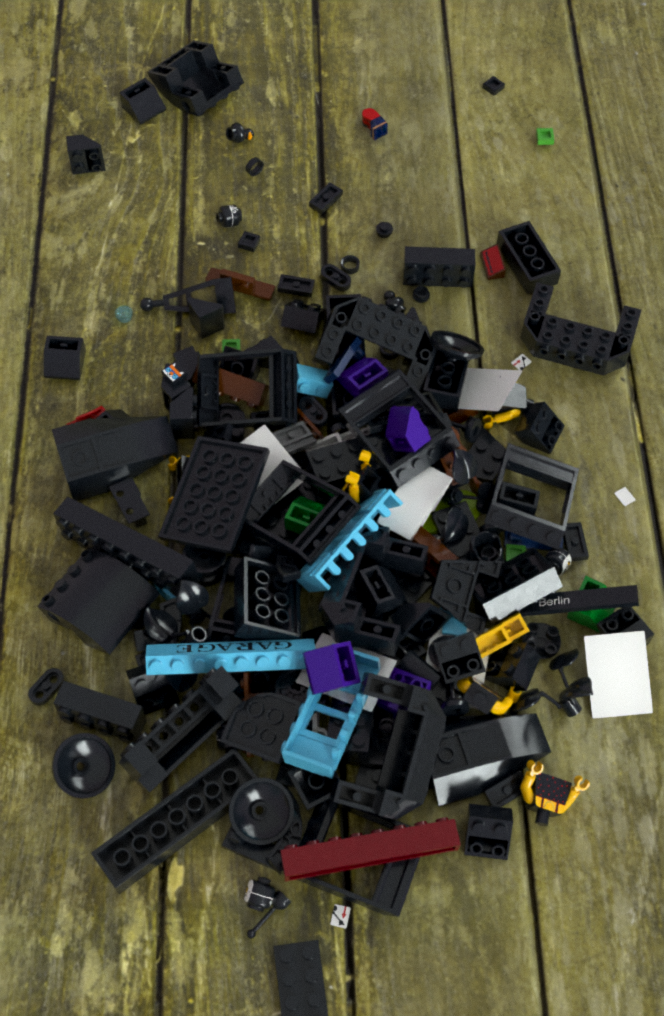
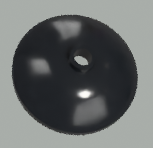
M442 330L434 331L431 334V341L442 354L446 355L449 360L467 361L477 359L484 353L483 346L467 336Z
M80 733L70 736L58 746L52 760L54 780L58 787L69 796L82 799L97 796L109 786L114 777L115 757L108 743L97 735ZM79 762L83 766L81 770L77 769V764Z
M261 777L250 779L240 785L232 795L228 810L229 820L235 833L243 840L256 845L270 844L279 840L290 828L294 816L293 801L287 789L279 782ZM257 806L262 807V813L256 814L255 809Z

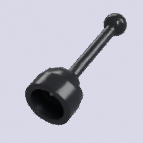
M278 890L275 893L272 901L273 907L253 929L247 931L248 938L252 939L255 937L256 931L276 909L283 910L290 905L291 901L281 891Z

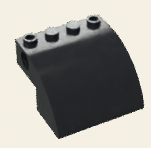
M195 40L147 72L157 89L169 102L178 109L196 116L203 115L208 108L216 106L218 101L227 98L229 93L238 90L244 83L237 65L219 62L213 44Z
M88 548L80 554V558L68 568L67 573L55 583L54 588L42 598L41 603L37 607L51 622L73 630L86 646L110 655L160 593L146 579L123 562L106 553Z

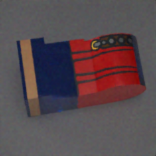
M364 109L362 112V124L370 129L372 139L376 140L388 134V123L374 109Z

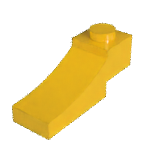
M520 612L505 618L497 625L475 637L481 658L512 643L514 639L530 631Z

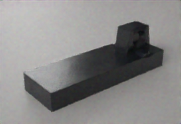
M231 826L222 843V848L275 871L266 861V856L272 851L275 844L256 845L240 838Z

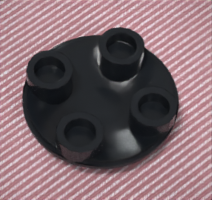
M535 622L527 625L530 631L521 636V643H528L541 656L540 659H548L555 656L561 647L558 628L545 623Z

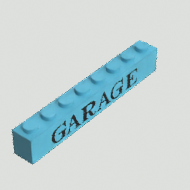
M314 639L146 645V675L208 673L213 667L217 670L221 666L227 672L306 669L302 653L314 650L315 643Z

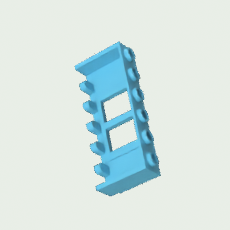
M384 488L374 491L370 498L359 504L361 506L359 511L311 566L305 564L301 568V579H297V581L308 592L329 590L331 587L325 582L323 576L328 571L334 576L341 573V569L335 564L339 554L346 561L354 558L353 553L346 547L352 539L358 546H364L366 540L361 535V532L366 527L371 532H375L379 528L373 518L378 513L384 518L391 515L389 508L401 506L403 502L391 489L386 490Z
M353 650L361 682L364 672L378 675L381 668L379 658ZM361 683L338 689L356 695L348 713L318 704L323 693L312 695L311 687L309 686L306 695L307 699L299 707V716L296 722L291 724L290 736L281 746V753L285 763L323 777L333 778L368 698L367 695L359 693ZM314 711L344 721L337 739L306 729Z

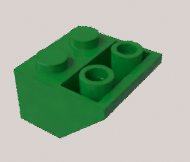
M302 496L298 497L292 502L284 517L285 529L300 535L325 505Z
M585 576L579 590L607 588V586ZM615 608L569 612L567 618L599 632L597 623L614 613Z

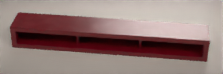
M448 817L436 819L434 823L427 824V821H420L411 827L398 825L389 831L376 829L371 831V834H351L350 838L341 839V837L337 836L329 838L327 842L322 843L314 840L307 842L305 846L297 847V844L287 845L284 849L280 850L284 880L287 882L457 851L461 844L455 819L449 820Z

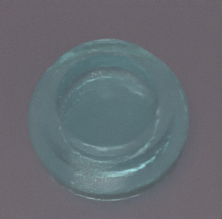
M120 306L116 309L115 316L120 322L126 323L131 320L133 311L129 306Z

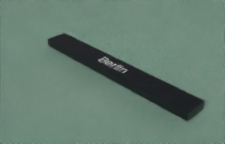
M637 585L555 592L554 594L544 596L537 603L529 604L522 608L520 614L521 616L639 606ZM476 603V614L485 617Z

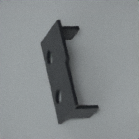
M129 477L109 486L128 524L135 522L136 528L147 524L146 517L150 513L140 497L141 493L133 478ZM121 491L124 492V495L122 497H118L116 495ZM128 509L133 510V513L131 515H128L126 513Z

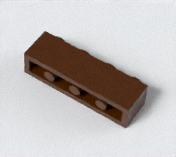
M198 364L192 379L194 383H197ZM219 368L220 396L224 394L230 395L229 399L236 402L244 400L247 402V406L253 408L264 405L269 385Z
M420 526L411 541L428 546V562L425 569L434 577H436L441 560L459 559L422 526ZM390 531V536L392 538L408 541L405 538Z

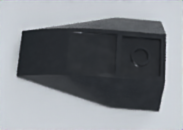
M168 416L86 419L52 429L72 498L76 501L111 492L109 486L129 477L135 478L178 453Z
M537 713L447 717L431 776L433 782L432 791L438 807L479 796L483 793V790L515 771H521L526 768L529 760L536 762L550 754L551 750Z

